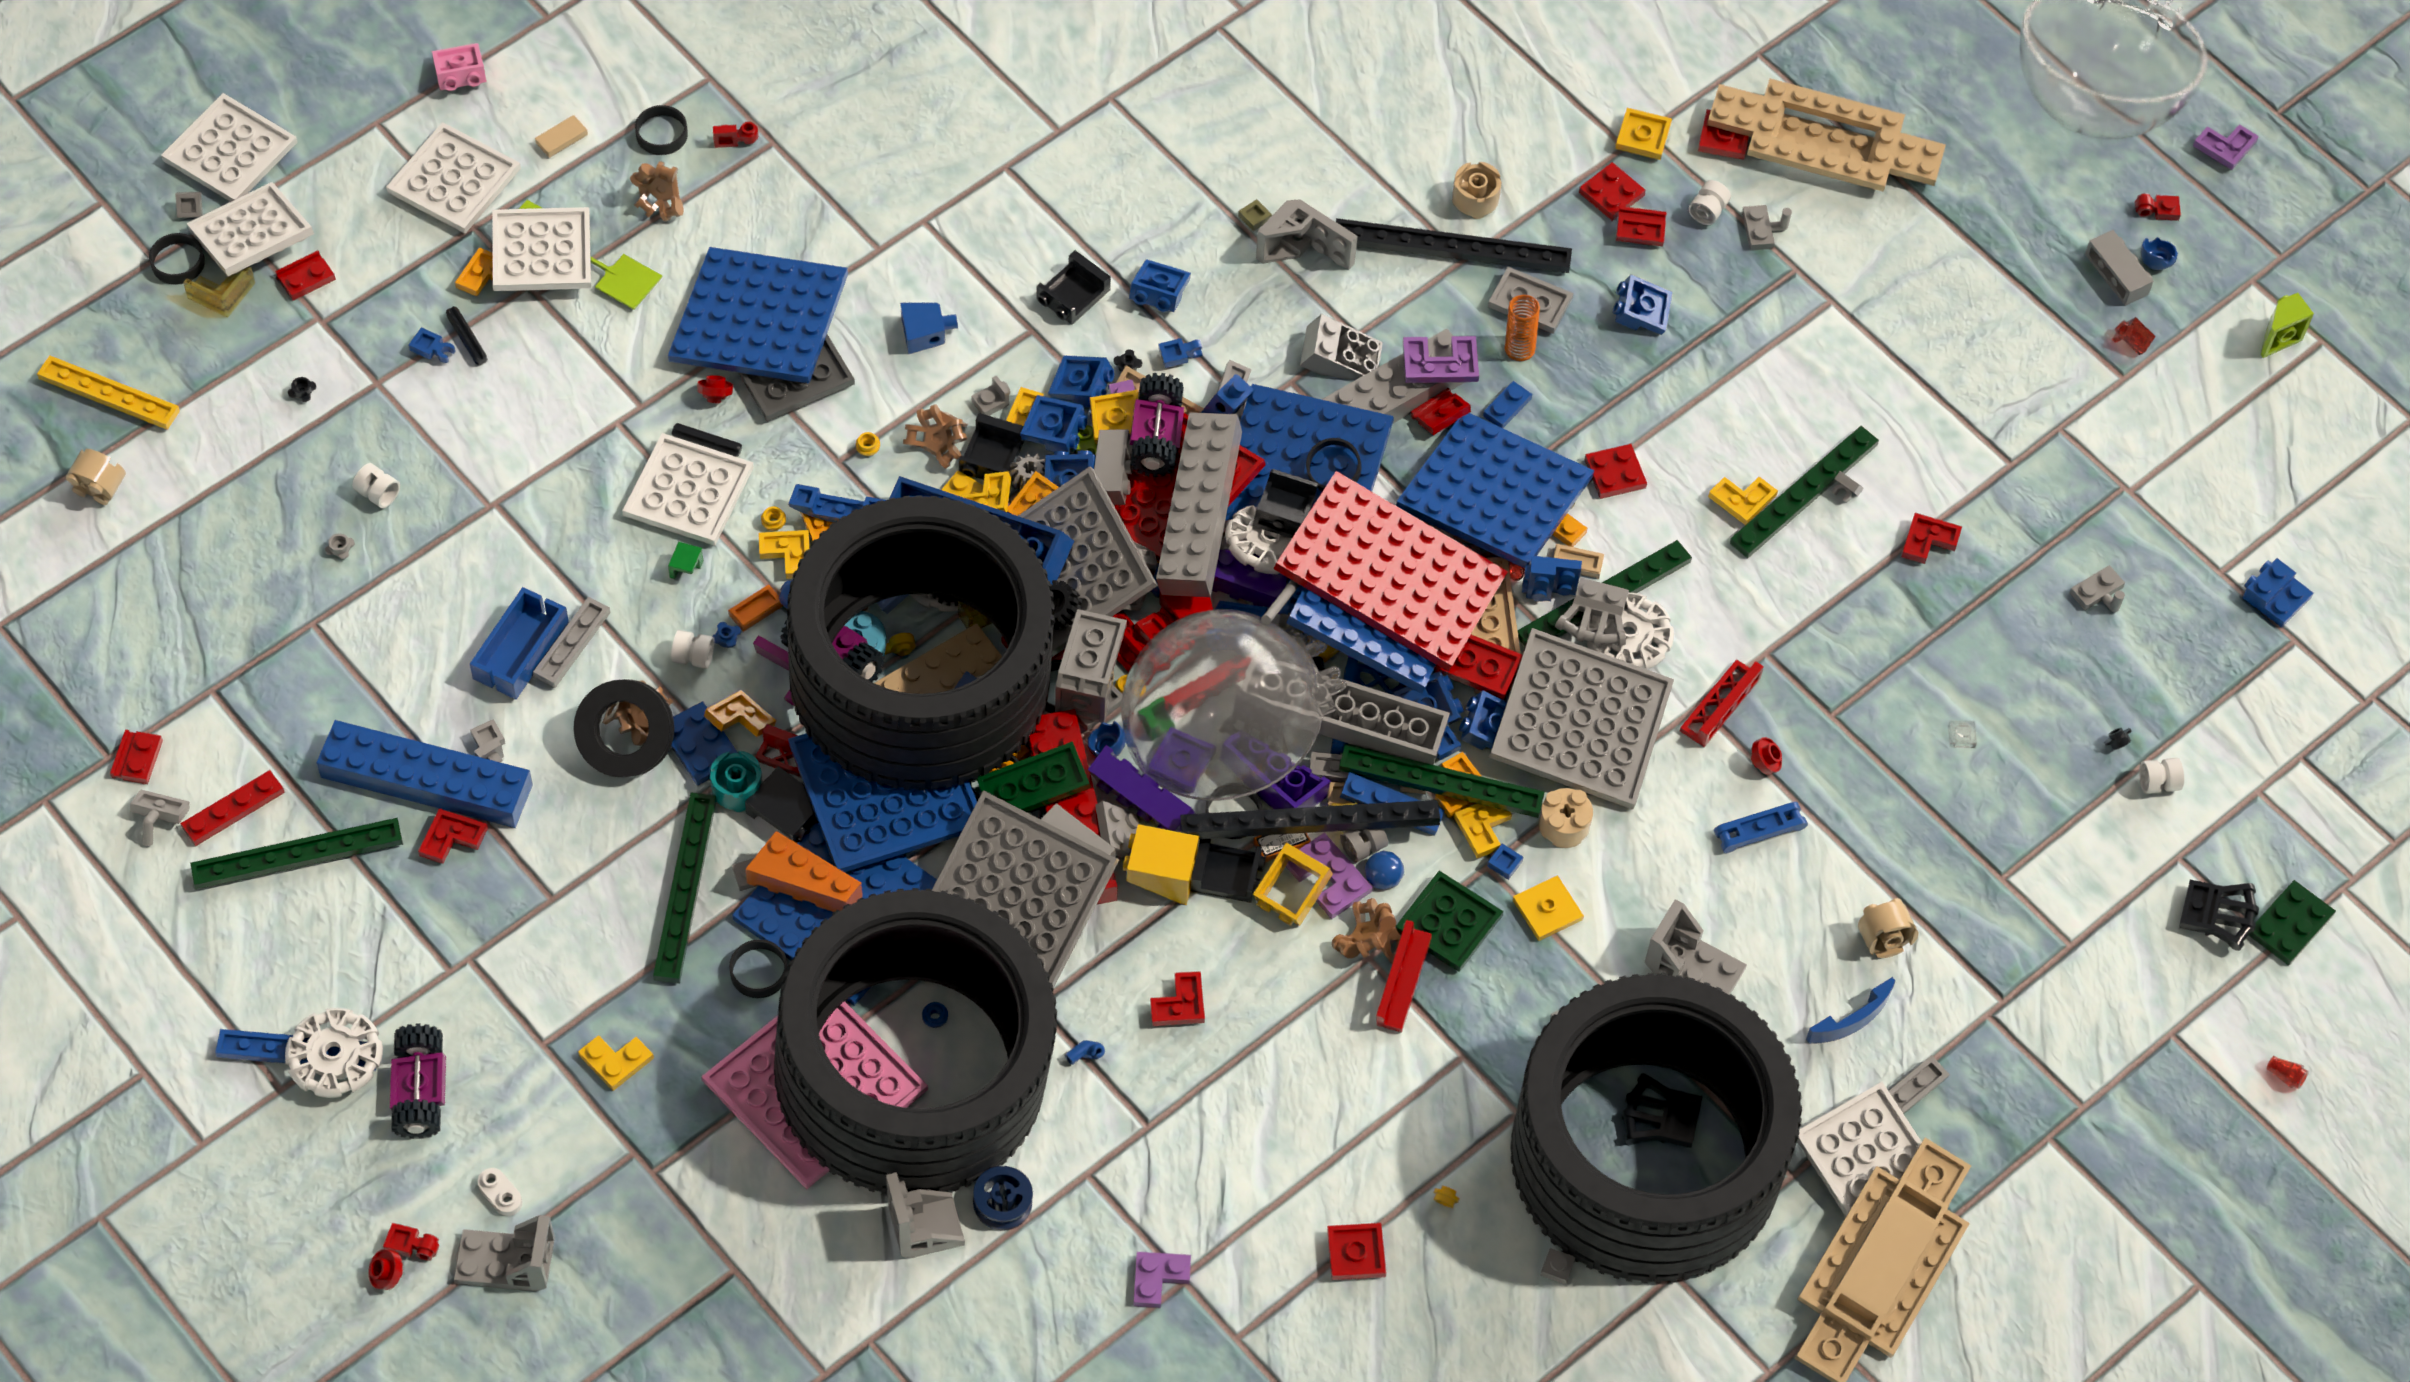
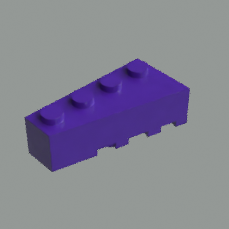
M1220 549L1212 591L1229 594L1230 598L1239 600V598L1252 602L1254 606L1270 608L1286 587L1287 577L1281 573L1275 575L1257 572L1253 566L1249 564L1245 566L1240 563L1230 550ZM1253 554V556L1260 558L1257 554Z
M1242 729L1223 742L1219 760L1247 786L1251 787L1272 809L1315 807L1327 797L1331 780L1324 776L1320 778L1314 775L1310 768L1304 765L1300 767L1290 761V757L1281 752L1279 754L1269 749L1268 744Z
M1106 745L1088 768V771L1098 782L1096 787L1107 795L1112 792L1118 796L1116 801L1128 809L1130 806L1138 811L1136 815L1145 822L1149 823L1152 820L1158 825L1157 828L1181 833L1180 815L1196 814L1194 810L1166 788L1160 789L1159 784L1147 774L1143 773L1140 775L1138 773L1139 770L1125 758L1120 761L1114 754V750Z

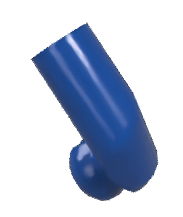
M1083 1040L1064 1056L1073 1065L1082 1057L1090 1059L1101 1058L1105 1054V1048L1101 1043Z

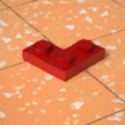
M1914 513L1901 557L1925 564L1931 544L1955 551L1962 526Z
M439 808L418 851L419 856L444 864L453 843L478 850L488 830V826L486 823Z
M1201 971L1175 973V997L1150 998L1152 1026L1205 1023Z

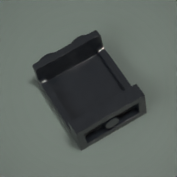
M1074 250L1069 255V264L1046 285L1039 283L1036 286V299L1042 306L1054 311L1061 320H1066L1073 325L1111 290V276Z
M978 413L975 420L976 429L964 456H960L958 461L960 472L970 478L975 477L984 480L985 474L1010 472V465L1012 462H1016V458L1025 440H1022L1020 434L1023 429L1022 425Z
M1271 469L1262 498L1258 503L1252 526L1293 538L1311 510L1318 483Z
M779 766L760 785L759 789L745 801L747 815L753 819L757 816L761 817L795 843L801 842L805 834H809L810 829L816 823L818 824L804 784Z
M1200 839L1191 877L1190 891L1251 903L1253 893L1261 882V879L1257 878L1258 871L1263 872L1266 860L1265 856H1261L1262 847L1257 846L1256 852L1211 844V839Z

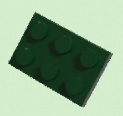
M2293 880L2257 920L2254 932H2251L2248 936L2289 966L2334 916L2336 910L2296 880Z

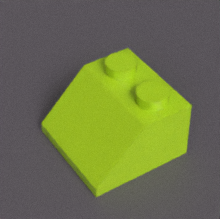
M2298 292L2290 296L2285 295L2276 302L2277 305L2266 329L2260 354L2262 358L2303 341L2314 313Z

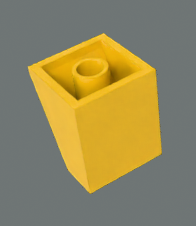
M1138 824L1136 834L1131 833L1128 848L1132 849L1131 855L1125 856L1123 871H1127V882L1180 904L1187 905L1191 888V877L1198 851L1199 836Z

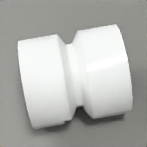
M1706 181L1698 195L1689 205L1690 215L1701 224H1714L1731 199L1730 191L1718 181Z
M368 463L358 471L353 480L352 487L353 490L362 496L369 497V500L380 508H386L397 497L400 491V482L390 475L384 474V471L372 463Z
M678 630L672 646V662L686 665L690 661L695 667L707 669L713 656L714 637L702 634L694 637L692 632Z
M2179 758L2163 759L2161 763L2158 760L2141 762L2139 777L2145 794L2159 793L2162 791V788L2166 792L2183 789L2184 770Z

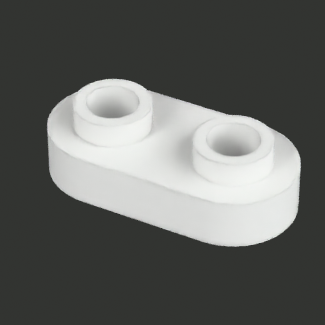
M488 1168L484 1170L478 1177L481 1193L499 1214L503 1216L517 1214L522 1207V1198L519 1191L499 1169ZM489 1178L496 1179L493 1183L487 1182ZM505 1197L512 1198L510 1202L503 1201Z

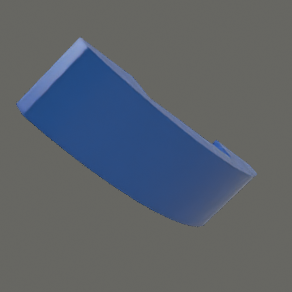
M796 484L788 505L809 516L829 522H838L839 518L851 514L856 509L859 510L865 505H872L877 503V501L885 500L867 496L865 501L821 494L820 488Z
M1891 977L1872 989L1868 999L1869 1004L1840 1022L1836 1023L1830 1015L1809 1028L1806 1041L1809 1044L1831 1042L1847 1037L1865 1027L1884 1008L1892 992L1895 979Z

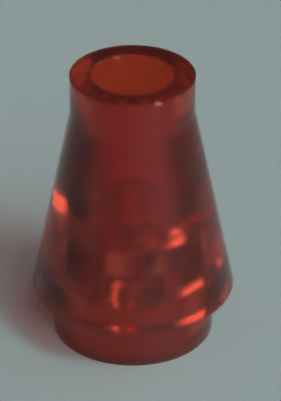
M2276 1056L2270 1059L2266 1068L2290 1088L2295 1087L2297 1089L2302 1087L2309 1073L2308 1070L2304 1069V1065L2280 1059Z

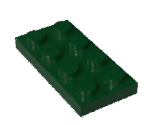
M1073 741L992 771L986 775L979 776L977 779L981 792L985 791L1025 812L1091 788Z

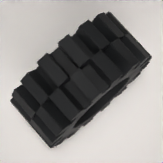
M1052 580L1051 592H1053V601L1060 596L1065 599L1062 609L1054 613L1053 628L1059 630V627L1065 629L1067 628L1066 623L1070 626L1073 624L1072 619L1073 617L1075 618L1077 609L1082 610V607L1078 605L1082 604V599L1079 598L1080 594L1069 584L1061 580L1060 582Z

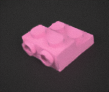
M478 43L432 51L440 90L453 91L458 87L468 85L476 87L481 83L487 82Z

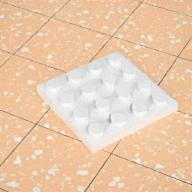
M223 93L161 157L170 166L232 202L248 194L298 142L297 137Z
M442 122L386 188L387 193L466 234L518 173L521 166L516 160Z
M273 182L187 223L192 235L227 276L236 274L250 265L259 263L263 259L281 252L297 242L304 241L307 237L314 234L310 224Z
M589 207L492 210L493 291L591 288Z
M662 433L623 509V516L715 546L754 468L753 462Z
M1883 1082L1801 1128L1797 1140L1845 1216H1847L1876 1166L1900 1180L1921 1144L1920 1138Z

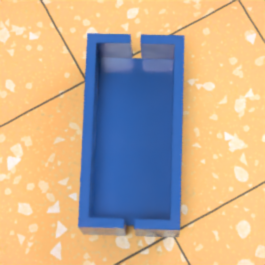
M522 587L470 662L473 680L490 688L496 685L497 691L517 700L532 678L533 671L568 625L569 620L566 607L548 598L543 603L541 595Z

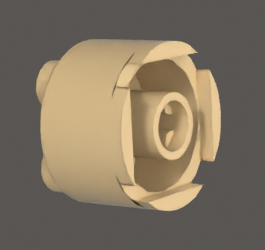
M1470 162L1461 166L1455 174L1452 194L1453 205L1462 213L1472 216L1474 219H1482L1485 215L1493 212L1498 206L1501 192V179L1498 170L1485 162L1472 165Z
M85 449L84 452L83 450L79 452L66 475V480L73 485L72 491L77 495L85 497L88 494L93 496L94 500L98 503L107 505L117 491L126 472L118 463L116 466L110 464V457L92 449Z
M1562 788L1551 791L1546 795L1539 819V830L1545 839L1547 838L1557 847L1571 848L1579 845L1587 837L1593 817V807L1586 793L1582 790Z
M1899 898L1878 906L1876 904L1868 905L1864 908V915L1858 922V929L1872 955L1875 953L1878 958L1898 955L1904 951L1903 946L1907 943L1913 945L1918 938V930L1906 906Z

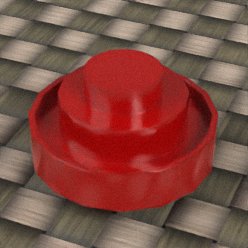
M709 375L706 376V379L697 382V392L701 393L704 398H707V402L721 403L723 399L733 394V384L726 381V378L723 376Z
M1768 737L1756 740L1751 748L1752 764L1766 775L1778 772L1782 767L1780 748Z
M381 1249L372 1257L368 1274L373 1287L381 1290H390L396 1286L403 1274L402 1259L399 1253L394 1250Z

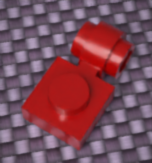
M753 122L743 123L739 130H737L736 125L724 124L713 126L714 147H738V141L753 144L759 137L758 127Z
M2143 193L2138 195L2135 200V210L2141 217H2148L2152 213H2155L2156 220L2179 221L2181 217L2179 196L2156 195L2153 199L2150 194Z
M392 1223L383 1249L394 1250L399 1255L411 1257L413 1249H415L418 1258L431 1261L432 1257L436 1256L440 1245L438 1243L439 1239L434 1235L424 1234L423 1237L418 1238L419 1231L417 1228Z

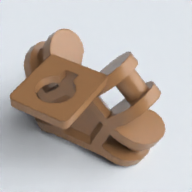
M662 161L658 162L656 169L650 164L643 163L638 168L639 172H635L630 176L631 182L639 187L640 194L634 206L637 208L641 207L646 212L645 215L648 218L658 207L663 221L670 220L674 215L676 217L682 216L684 208L679 197L678 168L674 166L671 169L665 167V163ZM650 194L657 199L653 205L646 200ZM668 200H671V207L667 202Z
M936 404L930 406L928 410L919 409L917 410V417L922 426L905 424L907 436L906 439H903V444L925 449L935 455L938 462L947 469L954 458L959 459L961 456L955 444L967 439L966 433L962 432L961 426L967 427L968 424L963 422L962 419L941 411ZM933 418L936 424L930 425L929 419ZM917 432H924L923 442L916 440Z
M660 686L656 688V690L665 698L668 705H671L673 703V700L670 697L667 698L662 693L663 689ZM618 702L607 709L603 724L606 725L613 720H619L621 725L619 728L620 734L631 731L632 742L637 746H641L646 742L649 733L648 720L640 708L628 702Z
M1374 898L1368 899L1366 903L1354 902L1353 913L1356 919V927L1351 935H1336L1332 940V947L1349 959L1355 958L1360 953L1366 958L1370 955L1369 951L1376 947L1378 951L1382 950L1390 963L1393 964L1396 951L1392 954L1389 942L1390 940H1396L1398 948L1401 936L1395 928L1396 920L1388 903L1378 905ZM1365 913H1369L1370 921H1366Z

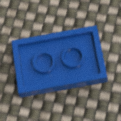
M703 701L673 716L675 729L671 748L697 786L710 780L711 765L718 756L726 752L738 753L724 731H720L704 717L707 706Z

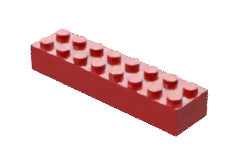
M1072 709L1041 715V721L1039 725H1036L1035 732L1028 737L1027 743L1030 756H1035L1073 741L1091 786L1090 789L1043 806L1044 816L1055 804H1058L1101 837L1095 806L1098 803L1091 774L1088 771L1089 765L1076 711ZM1114 871L1096 905L1117 901L1118 886Z

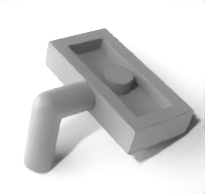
M1766 205L1743 207L1742 216L1750 251L1774 248L1775 242L1772 231H1783L1788 228L1792 214L1791 209L1784 208L1780 221L1770 222Z
M2109 565L2072 587L2070 594L2085 611L2103 601L2112 612H2118L2125 597L2124 592L2120 591L2124 587L2125 582Z
M140 790L130 803V812L146 816L143 820V845H153V824L157 819L179 824L188 813L190 802Z

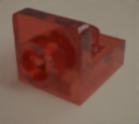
M2135 317L2127 322L2124 320L2118 324L2112 341L2116 343L2123 339L2138 355L2146 352L2156 336Z

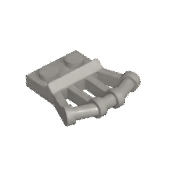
M1580 578L1573 605L1558 619L1555 627L1560 631L1562 629L1577 638L1576 641L1583 642V640L1594 642L1596 646L1618 643L1619 646L1626 645L1622 614L1629 590ZM1578 611L1584 612L1580 628L1569 622ZM1591 614L1601 617L1597 633L1586 630ZM1607 619L1614 620L1615 634H1603Z

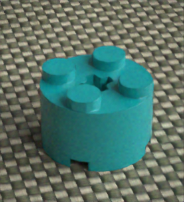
M738 751V753L726 752L718 756L711 765L712 794L716 796L717 803L734 812L740 813L745 811V801L763 783L758 760L745 751Z

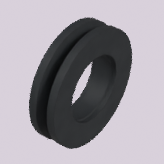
M631 679L608 681L592 689L581 701L575 714L573 727L575 743L584 760L597 771L613 777L637 776L655 768L669 752L675 729L673 714L665 698L650 685ZM618 702L635 704L644 712L648 720L649 733L646 742L639 750L632 754L622 755L613 752L604 744L600 736L599 725L602 715L610 706Z

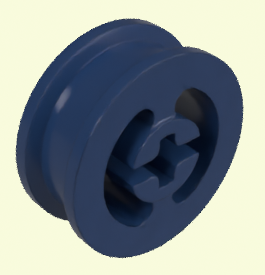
M997 1166L988 1169L980 1175L974 1186L973 1208L977 1218L984 1225L995 1230H1010L1020 1226L1026 1221L1032 1210L1033 1188L1031 1182L1023 1172L1010 1166ZM999 1185H1004L1003 1194L1004 1199L1007 1200L1006 1212H1002L1003 1202L1001 1196H999Z

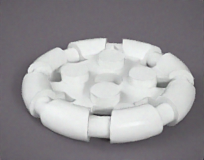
M1254 505L1239 510L1233 515V520H1230L1226 526L1225 539L1226 543L1230 545V552L1240 563L1245 566L1247 564L1253 566L1257 572L1279 574L1273 568L1292 538L1252 526L1257 509ZM1271 535L1276 539H1268L1266 536ZM1253 554H1257L1260 558L1253 556Z
M1628 592L1625 604L1626 609H1624L1622 614L1623 628L1632 627L1636 633L1626 634V645L1619 646L1618 643L1596 646L1594 642L1588 641L1587 646L1594 651L1644 669H1650L1659 664L1665 658V653L1670 651L1674 640V629L1670 626L1669 622L1671 619L1668 613L1656 601L1653 603L1647 600V596ZM1591 614L1586 630L1597 633L1601 617ZM1607 619L1604 634H1615L1614 620ZM1653 624H1656V625H1658V626H1660V627H1659V628H1653ZM1652 641L1657 644V648L1651 645ZM1611 649L1619 652L1617 656L1609 653ZM1639 654L1641 655V658L1634 659V657L1638 656Z
M331 1008L318 1015L314 1013L301 1021L294 1029L295 1034L293 1037L288 1039L285 1050V1063L290 1067L289 1074L294 1082L305 1091H314L316 1096L330 1098L341 1097L342 1093L351 1090L353 1093L365 1086L373 1078L374 1069L380 1066L383 1046L382 1041L378 1040L379 1032L368 1018L362 1014L359 1016L353 1014V1011L349 1009ZM330 1022L331 1028L321 1031L320 1025ZM349 1023L353 1026L351 1029L345 1027V1025ZM304 1038H309L307 1043L302 1042ZM365 1039L368 1043L360 1045L359 1040ZM337 1046L341 1049L336 1056H328L326 1054L330 1047ZM307 1058L308 1062L300 1065L301 1059ZM360 1059L366 1062L364 1067L357 1065ZM316 1073L322 1076L319 1082L314 1080ZM346 1076L348 1077L347 1081L341 1083L337 1082V1079H343Z

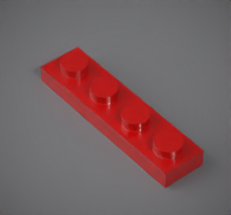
M268 770L180 824L196 847L284 794L285 791L271 770Z

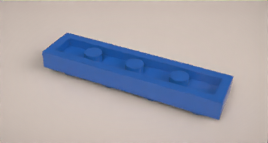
M1351 772L1347 776L1340 798L1354 804L1420 801ZM1439 808L1441 822L1445 810ZM1439 825L1414 828L1435 836Z

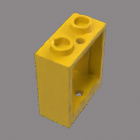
M1286 842L1253 893L1256 901H1258L1256 905L1268 913L1273 910L1280 914L1278 918L1290 926L1292 923L1300 926L1333 873L1326 865ZM1289 861L1318 877V880L1296 914L1266 897Z

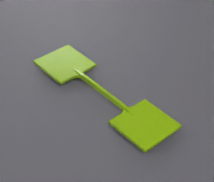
M526 200L519 209L543 208ZM625 254L612 266H607L590 256L591 263L605 271V275L596 284L595 288L633 310L663 277L661 274Z

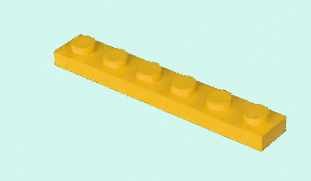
M50 355L37 373L38 378L42 381L166 430L169 429L180 412L179 406Z

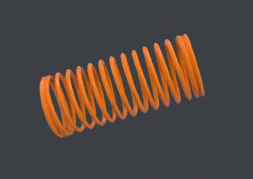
M1517 295L1512 298L1508 306L1504 349L1509 358L1516 361H1525L1532 358L1536 350L1540 305L1530 295ZM1518 300H1527V301H1530L1531 303L1525 302V301H1520V302H1516V301H1518ZM1524 306V307H1528V308H1530V309H1527V308H1517V307ZM1513 339H1515V340H1517V341H1526V340H1528V341H1527V342H1516V341H1514ZM1511 348H1513V349H1515V350H1520V351H1523V350H1527V351L1518 352V351L1512 350Z

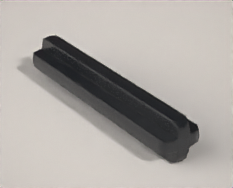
M458 307L448 308L446 316L475 364L481 365L486 363L488 360L487 355Z
M676 423L673 426V437L738 457L742 451L741 443L680 423Z

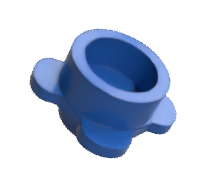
M720 622L717 625L718 630L716 634L712 636L714 637V643L724 648L734 647L737 642V636L741 634L740 627H733L727 625L726 622Z

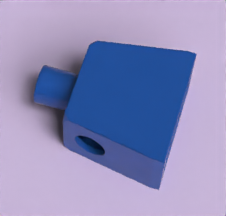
M900 303L901 320L908 354L943 345L945 343V330L958 328L956 314L942 316L939 303Z
M1235 374L1214 395L1201 413L1235 414L1246 403L1247 398L1254 390L1245 380ZM1220 403L1225 406V412L1217 408Z

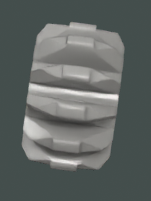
M1028 452L1025 458L1017 456L1016 462L1011 463L1009 472L1014 489L1020 488L1021 491L1035 471L1045 477V459L1039 460L1038 454L1030 457Z

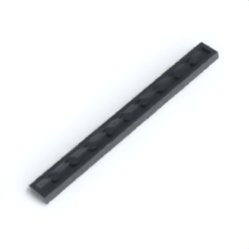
M1336 218V223L1357 235V246L1564 273H1569L1572 248Z
M1437 800L1182 814L1180 815L1181 833L1199 836V839L1437 826L1440 825V813Z

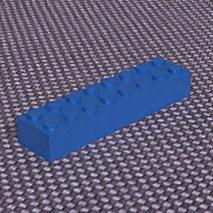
M899 476L890 498L916 497V495H922V497L937 496V498L945 497L954 501H963L968 505H975L976 508L981 510L984 509L989 514L999 517V520L1002 522H1007L1013 530H1017L1020 533L1022 539L1028 541L1029 547L1035 550L1037 559H1041L1043 569H1046L1047 579L1051 584L1052 580H1058L1074 543V540L1063 531Z
M334 720L316 762L320 777L323 779L516 828L533 786L531 773L528 769Z

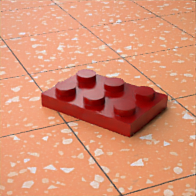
M1471 634L1449 672L1438 665H1435L1434 672H1441L1443 676L1448 675L1452 680L1480 691L1483 690L1504 700L1516 676L1523 655Z

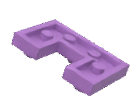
M1452 336V357H1429L1427 337H1403L1405 383L1479 382L1476 336Z
M1325 832L1299 849L1329 867L1333 873L1330 878L1333 885L1323 891L1316 900L1331 919L1351 907L1354 902L1360 901L1372 892L1373 887ZM1291 861L1286 865V868L1299 883L1312 875Z

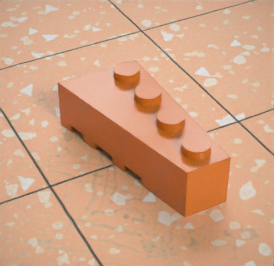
M777 831L745 869L747 884L753 886L760 885L768 888V891L777 894L781 892L791 895L793 899L799 901L806 900L815 903L817 907L832 912L836 910L841 911L843 906L847 904L852 905L857 902V899L862 898L861 882Z

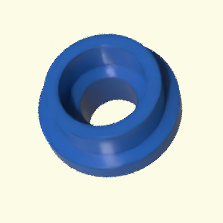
M931 1002L924 1007L922 1020L929 1027H941L948 1020V1010L939 1002ZM935 1013L940 1015L939 1018H931L930 1016Z

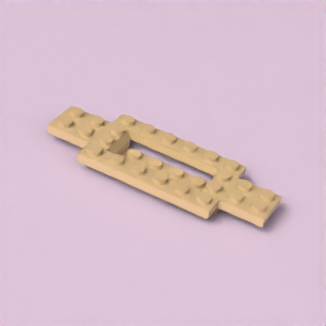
M1771 78L1769 79L1764 96L1719 84L1707 123L1709 126L1752 137L1747 153L1748 156L1884 192L1889 174L1935 186L1946 144L1901 133L1905 114ZM1785 108L1875 131L1876 134L1875 137L1788 115L1784 111Z
M1924 1138L1900 1180L1878 1166L1875 1167L1797 1299L1820 1313V1316L1794 1359L1831 1382H1846L1868 1344L1890 1358L1894 1356L1970 1224L1947 1209L1971 1165L1929 1139Z

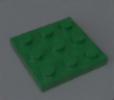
M1439 870L1395 928L1402 935L1405 922L1409 920L1414 922V929L1431 933L1432 939L1427 952L1460 972L1502 918L1504 911Z

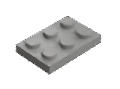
M1508 267L1491 296L1488 307L1508 315V306L1512 298L1517 295H1530L1540 305L1538 328L1554 334L1573 299L1574 293ZM1518 300V301H1516V302L1525 301V302L1531 303L1530 301H1527V300ZM1524 306L1517 307V308H1527V309H1530V308L1524 307Z

